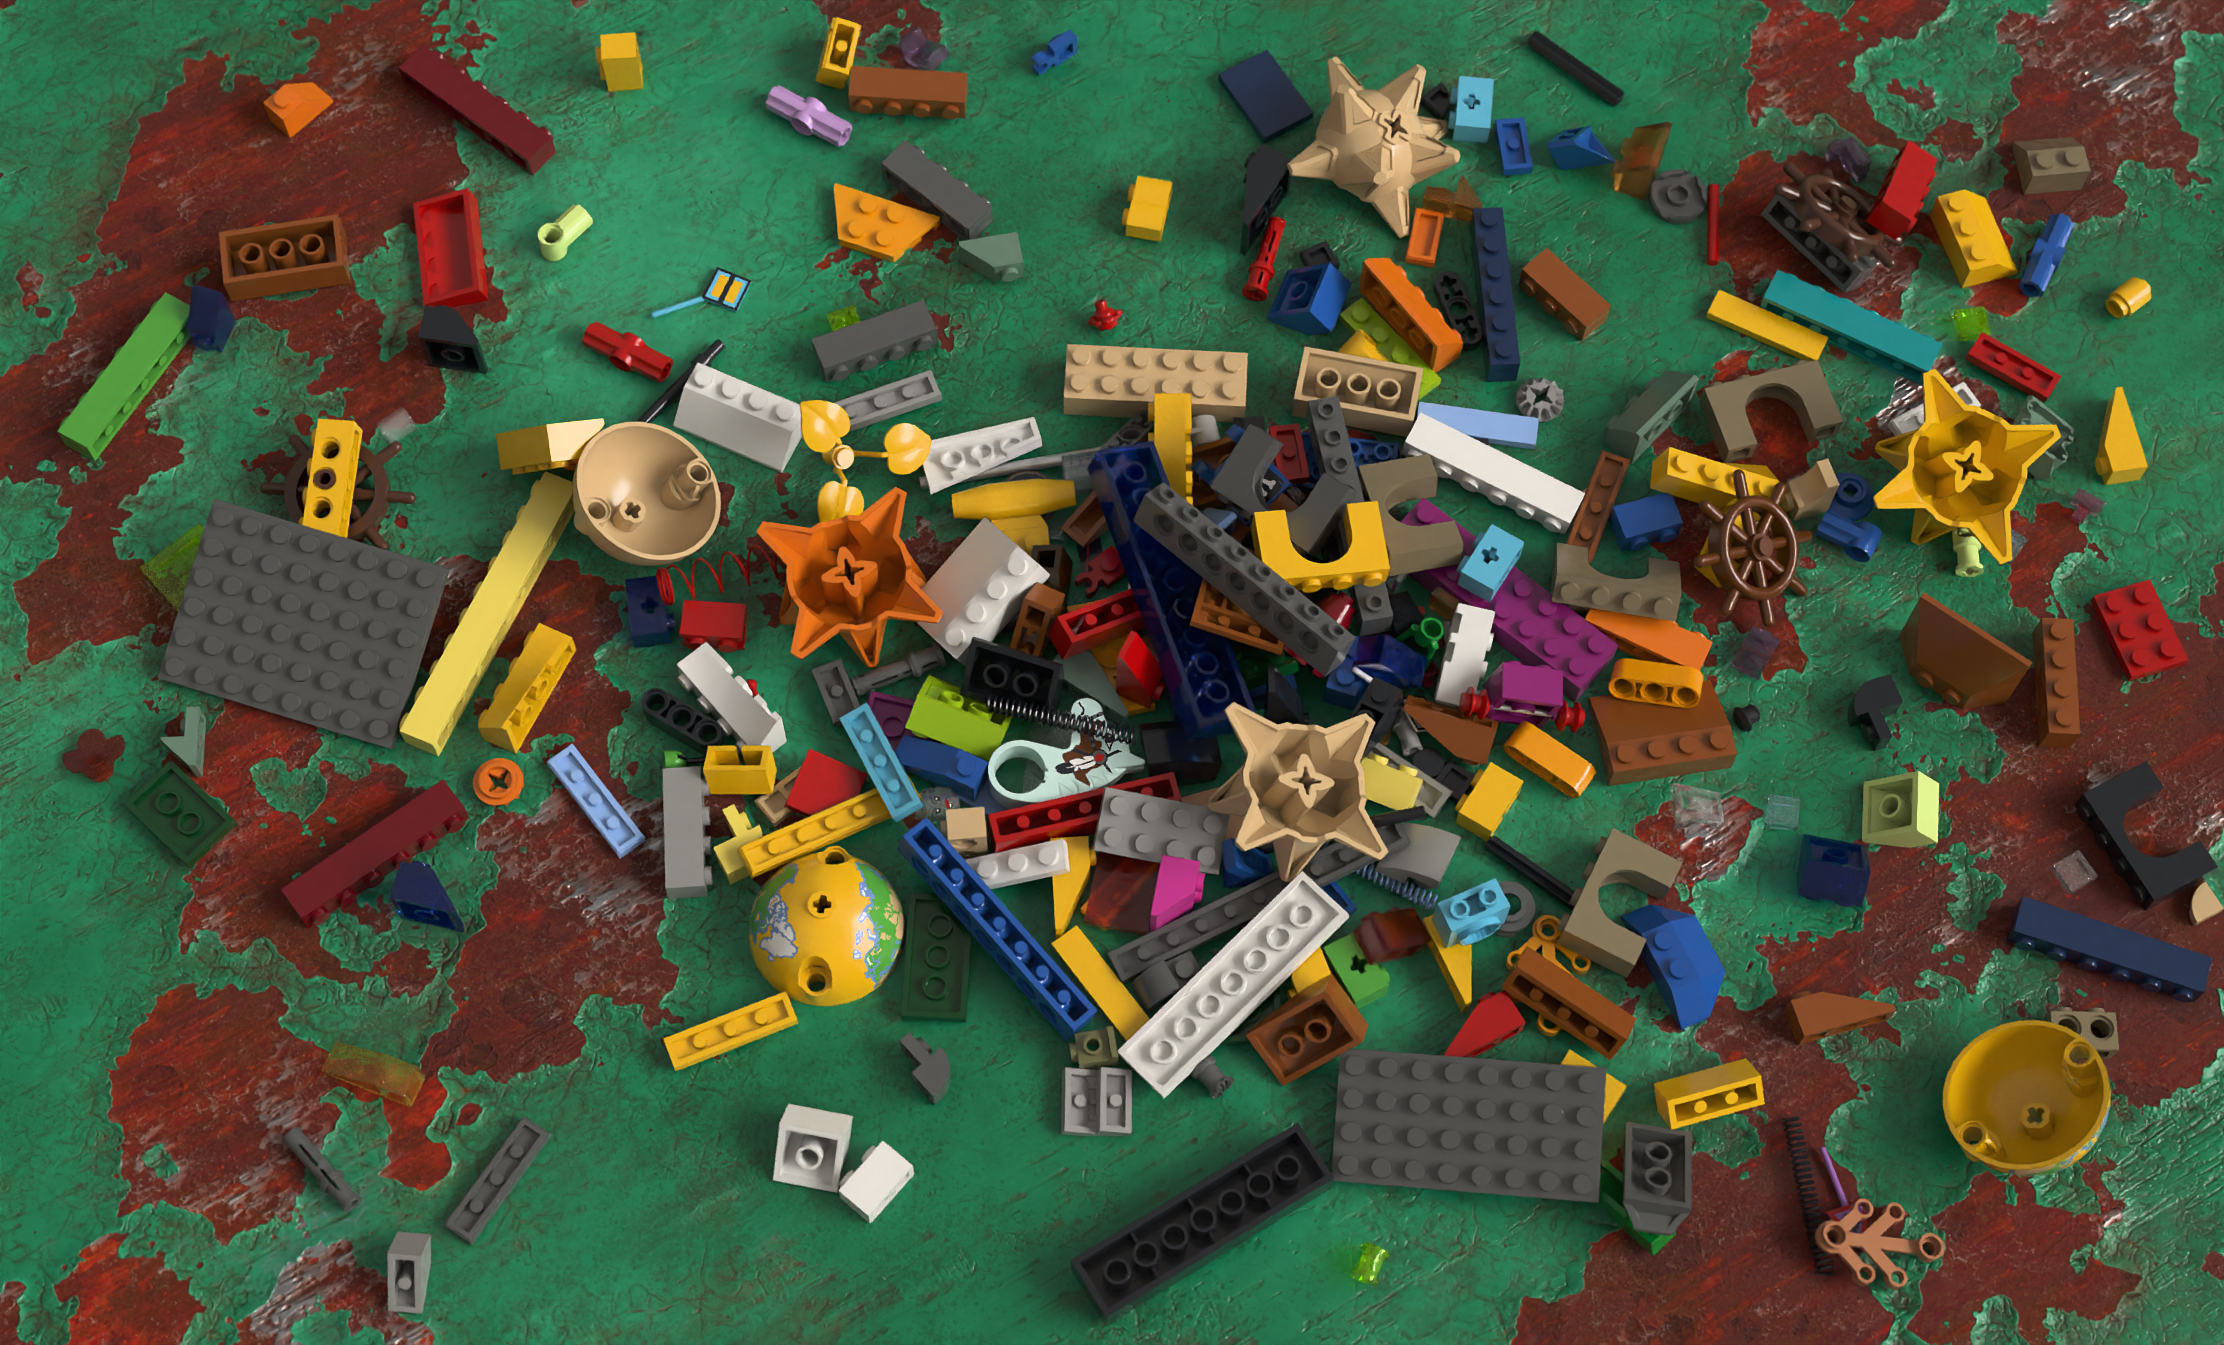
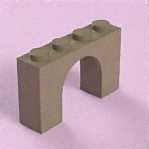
M1802 360L1792 364L1790 367L1782 369L1770 368L1762 374L1754 376L1742 375L1734 381L1727 383L1714 382L1704 388L1699 401L1723 463H1730L1753 456L1757 441L1745 411V407L1753 400L1771 397L1789 404L1796 412L1808 442L1836 436L1843 423L1818 360L1810 362Z
M1430 454L1358 466V477L1364 501H1378L1390 565L1389 576L1460 564L1462 561L1463 541L1455 520L1425 526H1411L1395 520L1388 513L1392 507L1399 503L1418 500L1423 497H1436L1438 475Z
M1557 543L1552 565L1551 602L1676 622L1682 595L1679 562L1648 558L1645 577L1621 579L1602 574L1593 569L1588 563L1587 547Z
M1613 828L1608 838L1601 836L1593 853L1598 855L1595 863L1589 861L1581 878L1586 880L1583 889L1578 886L1576 887L1569 901V904L1574 907L1571 914L1564 912L1556 928L1561 931L1557 943L1627 978L1635 966L1647 939L1611 921L1600 907L1598 890L1608 884L1624 883L1663 901L1683 862Z

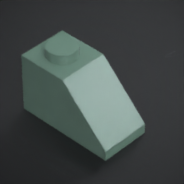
M1017 232L959 241L960 261L992 281L1011 282L1024 277V262Z

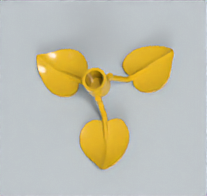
M808 400L799 403L801 433L805 444L813 451L822 452L825 463L834 467L833 472L841 480V484L835 481H828L820 489L817 497L819 522H827L846 515H860L863 512L864 499L860 490L853 486H847V479L842 472V469L852 465L854 457H887L888 469L893 473L905 475L917 470L929 455L931 448L930 436L909 423L896 424L887 431L883 440L886 452L852 450L851 447L842 444L840 439L850 430L849 416L842 407L824 400Z

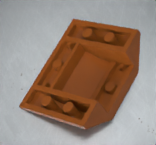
M1246 548L1249 552L1256 556L1254 550ZM1202 578L1190 626L1263 651L1281 655L1284 646L1283 642Z
M1925 592L1921 595L1899 634L1909 675L1914 677L1921 686L1931 688L1940 694L1944 701L1951 705H1957L1961 709L2005 704L2033 663Z

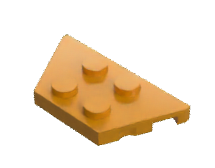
M837 183L834 184L838 240L841 246L894 263L905 254L907 249L914 247L922 241L921 237L932 228L937 229L940 226L939 216Z

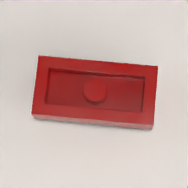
M1299 423L1269 427V434L1283 443L1274 459L1275 466L1292 483L1291 485L1308 483L1309 471Z

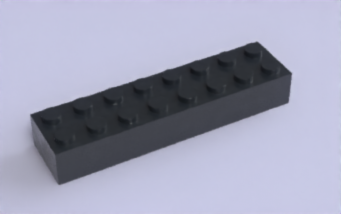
M1296 1123L1071 1259V1271L1103 1323L1107 1326L1332 1188L1334 1177L1299 1123Z

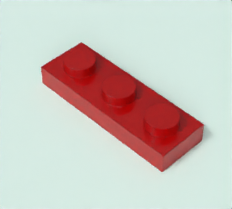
M1981 332L1965 358L1967 361L2026 394L2033 395L2044 404L2061 378V375L1984 332Z

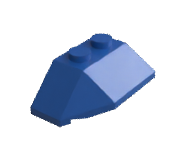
M1652 904L1621 916L1620 919L1627 930L1647 939L1640 956L1680 1031L1708 1019L1726 971L1696 916Z

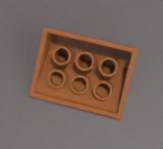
M1711 680L1703 681L1699 702L1691 708L1623 700L1614 697L1612 694L1588 699L1608 786L1731 768L1737 756L1730 723Z

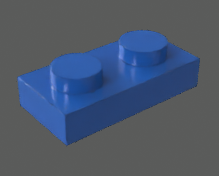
M1524 117L1495 120L1494 128L1502 175L1532 173L1533 165Z

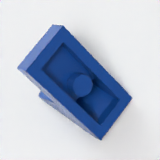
M1234 838L1222 842V869L1225 887H1245L1273 873L1270 854H1265L1264 851L1262 852L1257 848L1241 851L1236 846V839Z

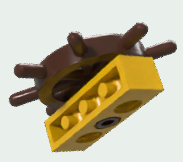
M346 417L343 420L318 419L317 428L313 429L311 435L313 446L311 449H309L299 435H290L288 439L289 444L300 457L290 469L285 483L264 482L260 485V491L263 494L284 495L287 512L294 523L354 541L366 537L374 547L387 550L388 544L376 528L384 519L390 503L413 504L416 501V495L413 492L391 491L390 479L383 466L402 450V444L399 441H393L377 455H374L368 449L361 446L363 430L350 417ZM359 460L362 463H364V465L357 470ZM371 474L373 475L375 489L355 488ZM307 476H309L308 485H303ZM301 497L303 499V504L305 506L304 512L301 506ZM354 500L371 501L372 504L368 511L363 514L355 505ZM329 509V514L326 517L319 518L322 513ZM350 518H351V519L353 520V522H354V523L351 524V525H349Z

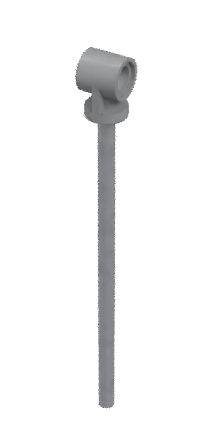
M1199 415L1192 418V448L1220 439L1215 416ZM1148 445L1141 452L1148 451ZM1102 446L1002 463L959 483L1088 461L1087 457L1084 456L1081 457V461H1078V458H1073L1072 462L1069 463V459L1075 456L1089 455V460L1101 459L1100 448ZM919 477L921 489L929 488L926 477Z

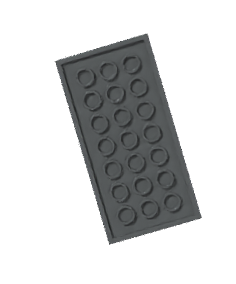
M1350 1049L1340 1054L1331 1174L1334 1177V1181L1599 1203L1606 1068Z

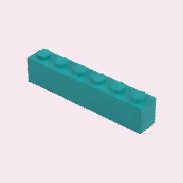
M1777 270L1760 305L1761 308L1829 337L1827 340L1828 344L1921 386L1923 385V373L1930 371L1943 345L1929 335L1915 332L1900 322H1893L1880 316L1876 311L1866 310L1853 304L1847 298L1837 297L1826 292L1820 286L1808 284L1799 280L1793 274L1784 273Z

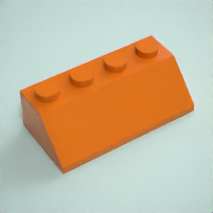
M1367 258L1364 260L1359 292L1383 320L1435 373L1458 359L1463 346L1460 334L1457 330L1451 329L1446 324L1443 315L1436 307L1432 308L1426 301L1422 290L1411 284L1403 268L1399 265L1396 266L1390 258Z

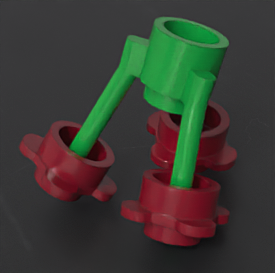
M1427 617L1419 625L1413 624L1400 635L1388 631L1382 632L1380 636L1374 635L1370 638V641L1375 642L1389 655L1399 658L1402 654V641L1410 636H1414L1415 646L1420 650L1427 648L1428 651L1425 657L1411 660V668L1405 672V678L1417 685H1422L1424 688H1432L1434 686L1433 679L1439 675V669L1432 660V657L1436 650L1441 649L1445 645V640L1442 638L1444 624L1440 619Z

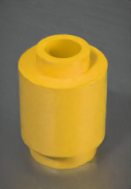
M2137 277L2129 278L2109 294V299L2105 302L2107 310L2118 319L2129 317L2151 299L2150 285L2144 279Z

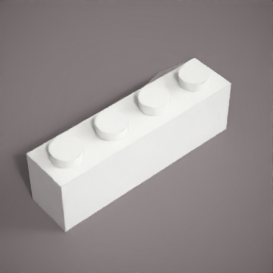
M707 642L677 663L680 675L677 679L681 686L687 692L692 690L699 697L696 699L699 706L706 714L713 713L718 719L716 722L720 725L725 736L731 734L737 741L735 745L741 754L742 746H770L773 753L787 742L782 718L775 711L771 714L766 706V701L759 694L754 698L752 697L751 689L741 676H736L735 678L731 676L733 670L730 665Z

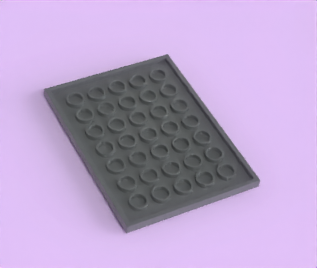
M213 499L157 678L394 749L400 731V722L408 706L450 569Z

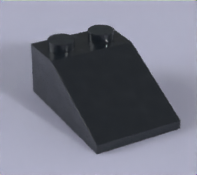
M1264 144L1260 146L1256 153L1251 152L1245 162L1247 173L1243 180L1246 186L1240 253L1246 255L1266 226L1269 217L1273 216L1290 191L1291 174L1287 164L1293 159Z

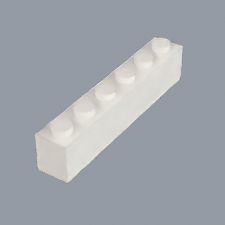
M1420 413L1401 452L1406 458L1430 454L1438 476L1451 478L1459 482L1466 490L1471 492L1477 491L1487 496L1494 504L1506 505L1514 509L1519 516L1526 519L1532 518L1542 523L1547 530L1555 533L1560 532L1565 535L1585 493L1423 413Z

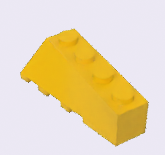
M1154 393V403H1148V421H1154V433H1148V451H1154V462H1148V481H1154V488L1164 482L1193 506V496H1191V393Z
M1669 447L1652 461L1650 488L1696 503L1706 499L1720 509L1728 501L1737 498L1732 477L1733 472L1737 469L1745 473L1749 496L1756 495L1770 498L1774 486L1779 480L1766 465L1720 463ZM1753 512L1754 520L1759 522L1761 516Z
M541 623L537 625L534 632L530 631L528 633L521 655L515 657L510 664L507 679L504 684L500 683L497 686L493 695V703L488 710L485 709L480 715L478 729L484 740L517 754L576 651L572 637Z

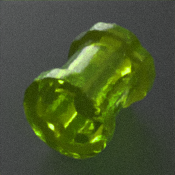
M1363 1242L1360 1248L1362 1254L1356 1268H1352L1349 1274L1364 1284L1377 1286L1379 1282L1377 1276L1383 1261L1388 1260L1390 1254L1375 1244Z

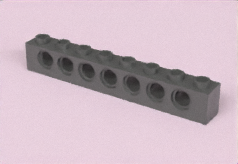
M1338 396L1308 401L1305 419L1320 478L1323 473L1335 477L1358 492L1351 503L1365 502ZM1343 516L1333 530L1340 558L1348 551ZM1385 582L1373 587L1361 584L1351 585L1347 588L1349 597L1355 601L1352 607L1356 610L1354 617L1359 636L1390 631L1393 612Z
M1164 482L1145 494L1133 520L1137 525L1324 677L1343 663L1356 639L1354 635Z

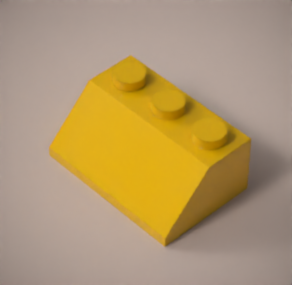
M1967 190L1937 196L1929 215L1961 288L2017 274L2018 270L1984 197Z

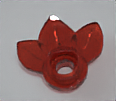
M88 729L80 735L77 749L63 753L62 761L71 773H83L86 778L94 782H103L112 776L114 761L125 750L124 738L122 735H116L106 739L100 730Z

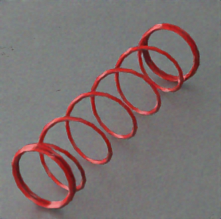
M753 545L747 555L745 570L738 557L732 552L726 551L720 559L719 579L712 566L703 558H698L692 566L691 586L684 573L676 565L670 564L667 569L659 567L656 577L660 596L665 605H673L674 591L668 570L673 567L682 575L692 599L695 600L694 571L698 561L705 562L710 568L720 593H723L722 563L724 556L727 554H731L736 559L750 587L749 559L754 548H759L765 554L772 567L775 579L778 580L777 555L774 553L773 564L769 555L762 547Z

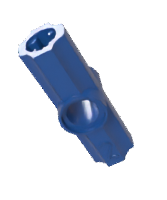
M2062 213L2050 215L2041 237L2037 239L2027 260L2029 264L2019 282L2018 288L2022 290L2024 295L2031 298L2042 297L2052 273L2056 272L2066 251L2064 247L2075 224L2070 220L2069 216Z

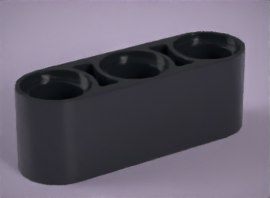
M652 688L643 694L641 705L646 720L651 725L704 756L707 754L708 746H724L721 727L712 718L662 689ZM656 703L664 704L663 708L658 711L650 710L651 706ZM680 719L690 720L685 726L676 725V722ZM707 734L716 735V738L710 742L702 741V738Z

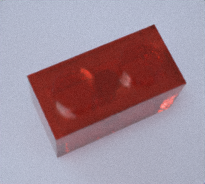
M1394 907L1382 914H1379L1378 911L1371 912L1361 919L1362 924L1352 932L1370 966L1411 957L1432 940L1414 907L1401 910L1399 907Z

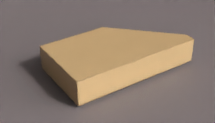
M801 766L777 783L773 788L772 794H763L755 800V805L774 827L795 813L785 808L784 805Z

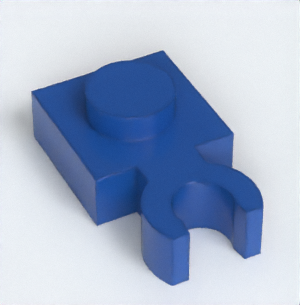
M1070 29L1062 35L1054 36L1047 44L1045 51H1040L1031 58L1035 63L1032 65V69L1038 75H1042L1051 65L1055 68L1077 53V36Z

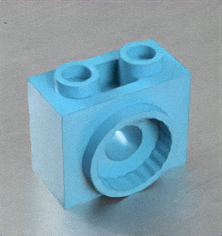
M1495 878L1438 902L1432 921L1446 948L1457 943L1463 946L1470 945L1490 936L1504 924L1510 904Z

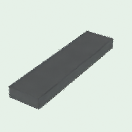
M523 1116L443 1224L444 1227L473 1245L549 1141L551 1134Z

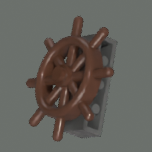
M1787 162L1784 164L1783 171L1798 186L1794 188L1783 183L1776 184L1774 187L1776 195L1761 215L1839 289L1846 293L1861 287L1877 267V264L1868 257L1871 254L1886 268L1891 269L1896 265L1895 258L1880 244L1884 241L1898 247L1902 245L1903 238L1899 236L1895 241L1866 222L1875 201L1874 199H1865L1850 186L1834 179L1832 171L1829 169L1822 170L1820 175L1806 176L1793 163Z

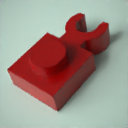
M1111 545L1088 563V569L1091 572L1080 573L1075 578V585L1079 587L1084 582L1090 583L1091 587L1085 591V596L1091 598L1097 593L1098 586L1101 583L1109 589L1131 572V566Z

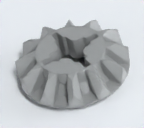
M1544 376L1540 379H1533L1531 377L1524 384L1521 383L1516 395V404L1519 411L1524 416L1539 418V422L1549 421L1557 417L1562 411L1565 401L1563 389H1559L1555 381H1548ZM1546 392V402L1541 400L1534 405L1536 395Z

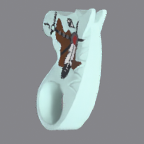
M1090 698L1077 700L1071 710V715L1073 713L1076 715L1073 729L1076 727L1078 715L1082 716L1079 730L1082 728L1083 718L1085 716L1088 718L1085 732L1088 730L1089 719L1093 717L1091 733L1094 731L1095 721L1099 719L1098 735L1101 722L1105 720L1102 707L1097 701ZM1107 722L1105 724L1103 736L1106 734ZM1077 730L1072 733L1071 745L1067 749L1025 740H1014L1001 745L992 754L988 765V787L991 795L1000 805L1013 809L1112 786L1124 774L1143 771L1145 760L1131 754L1129 744L1127 745L1125 741L1123 743H1120L1119 740L1114 742L1113 739L1109 741L1107 737L1102 739L1101 736L1097 738L1095 734L1093 736H1090L1089 733L1084 735L1083 732L1079 734ZM1023 757L1039 765L1043 771L1045 783H1041L1031 792L1017 794L1004 789L998 783L995 774L999 766L1011 758Z

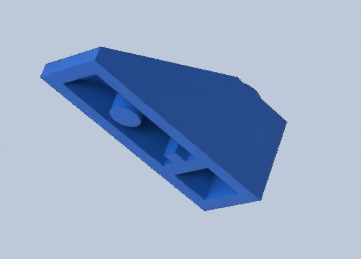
M904 735L895 751L904 770L973 802L976 801L988 778V762L959 748Z

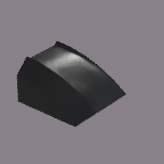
M1164 721L1139 724V737L1144 749L1148 777L1174 772L1178 787L1212 782L1216 779L1222 765V759L1215 728L1204 722Z

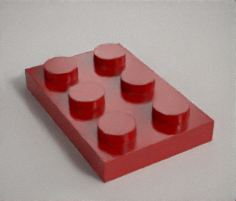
M2150 579L2092 597L2090 602L2128 682L2183 666L2187 663L2188 657Z

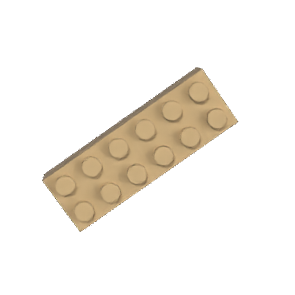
M1067 344L1064 414L1133 418L1138 412L1148 410V403H1154V393H1191L1192 418L1199 415L1215 416L1216 422L1234 423V417L1245 418L1248 353Z

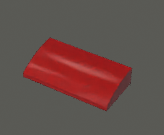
M468 188L413 203L424 306L436 307L444 305L455 307L487 301L488 291L477 198Z

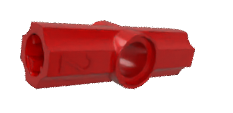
M597 321L592 324L590 323L585 330L582 340L583 346L608 357L610 362L620 370L625 372L634 370L658 383L665 381L670 375L673 366L672 358L647 347L646 343L635 334L630 332L621 334Z

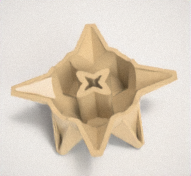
M1338 57L1327 60L1330 104L1325 108L1316 130V141L1287 164L1291 176L1332 180L1339 188L1358 196L1361 201L1371 203L1399 239L1409 236L1408 190L1413 185L1457 164L1460 159L1459 150L1439 141L1449 131L1447 122L1445 120L1417 116L1426 69L1416 64L1379 90L1366 89Z
M1234 702L1224 710L1246 754V759L1243 766L1208 799V808L1212 812L1244 817L1235 840L1236 846L1241 851H1247L1273 841L1280 878L1284 882H1292L1319 848L1331 840L1342 843L1379 861L1388 853L1385 844L1365 810L1367 798L1365 795L1364 770L1360 760L1375 724V721L1370 716L1364 713L1331 727L1323 728L1315 724L1303 725L1288 722L1276 724Z

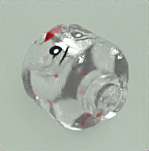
M947 786L924 788L920 792V800L923 807L914 812L915 819L921 818V820L927 817L936 828H941L940 821H947L946 810L960 809L958 793L953 794V790Z

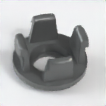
M1503 881L1499 882V885L1505 897H1517L1521 903L1520 911L1515 915H1507L1504 924L1497 930V936L1511 938L1515 936L1516 932L1523 930L1530 924L1535 913V902L1528 889L1521 884Z

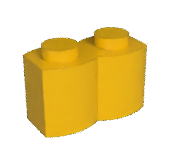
M1138 176L1136 184H1130L1127 201H1130L1131 205L1130 209L1124 208L1121 222L1122 226H1126V236L1157 242L1161 241L1172 195V182Z

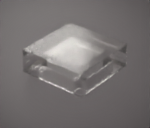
M2079 850L2051 867L2052 872L2069 895L2098 877Z

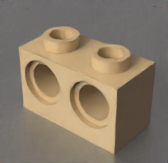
M984 807L946 810L947 821H940L941 834L965 860L988 855Z

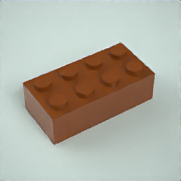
M338 214L219 232L223 284L231 301L351 283L346 234Z

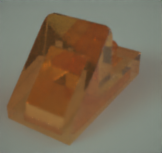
M1463 175L1460 177L1456 193L1442 187L1427 186L1422 209L1445 213V217L1468 223L1471 221L1473 208L1483 207Z

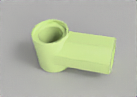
M573 204L556 221L544 224L538 230L540 250L545 259L558 261L564 258L567 253V247L593 224L592 218L579 204Z

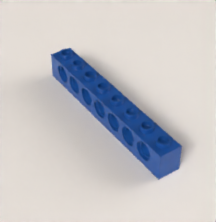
M926 817L905 833L900 840L897 850L1067 1042L1074 1036V1033H1078L1088 1025L1098 1010Z

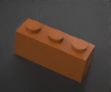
M1548 248L1522 268L1519 284L1524 293L1528 296H1533L1542 304L1545 312L1551 316L1554 315L1571 335H1576L1583 341L1607 320L1611 305Z

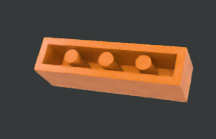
M1590 608L1585 617L1587 622L1618 644L1617 650L1639 660L1689 666L1700 671L1713 643L1699 632L1688 631L1678 626L1675 621Z

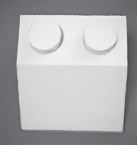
M788 1104L779 1125L773 1180L838 1193L849 1148L853 1116Z

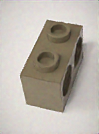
M2057 1007L2052 1009L2042 1020L2065 1026L2080 1034L2096 1049L2101 1059L2110 1060L2119 1051L2116 1012H2104L2102 1008H2089L2084 1010V1012L2072 1011L2069 1007ZM2090 1027L2100 1030L2102 1038L2095 1037L2091 1033Z

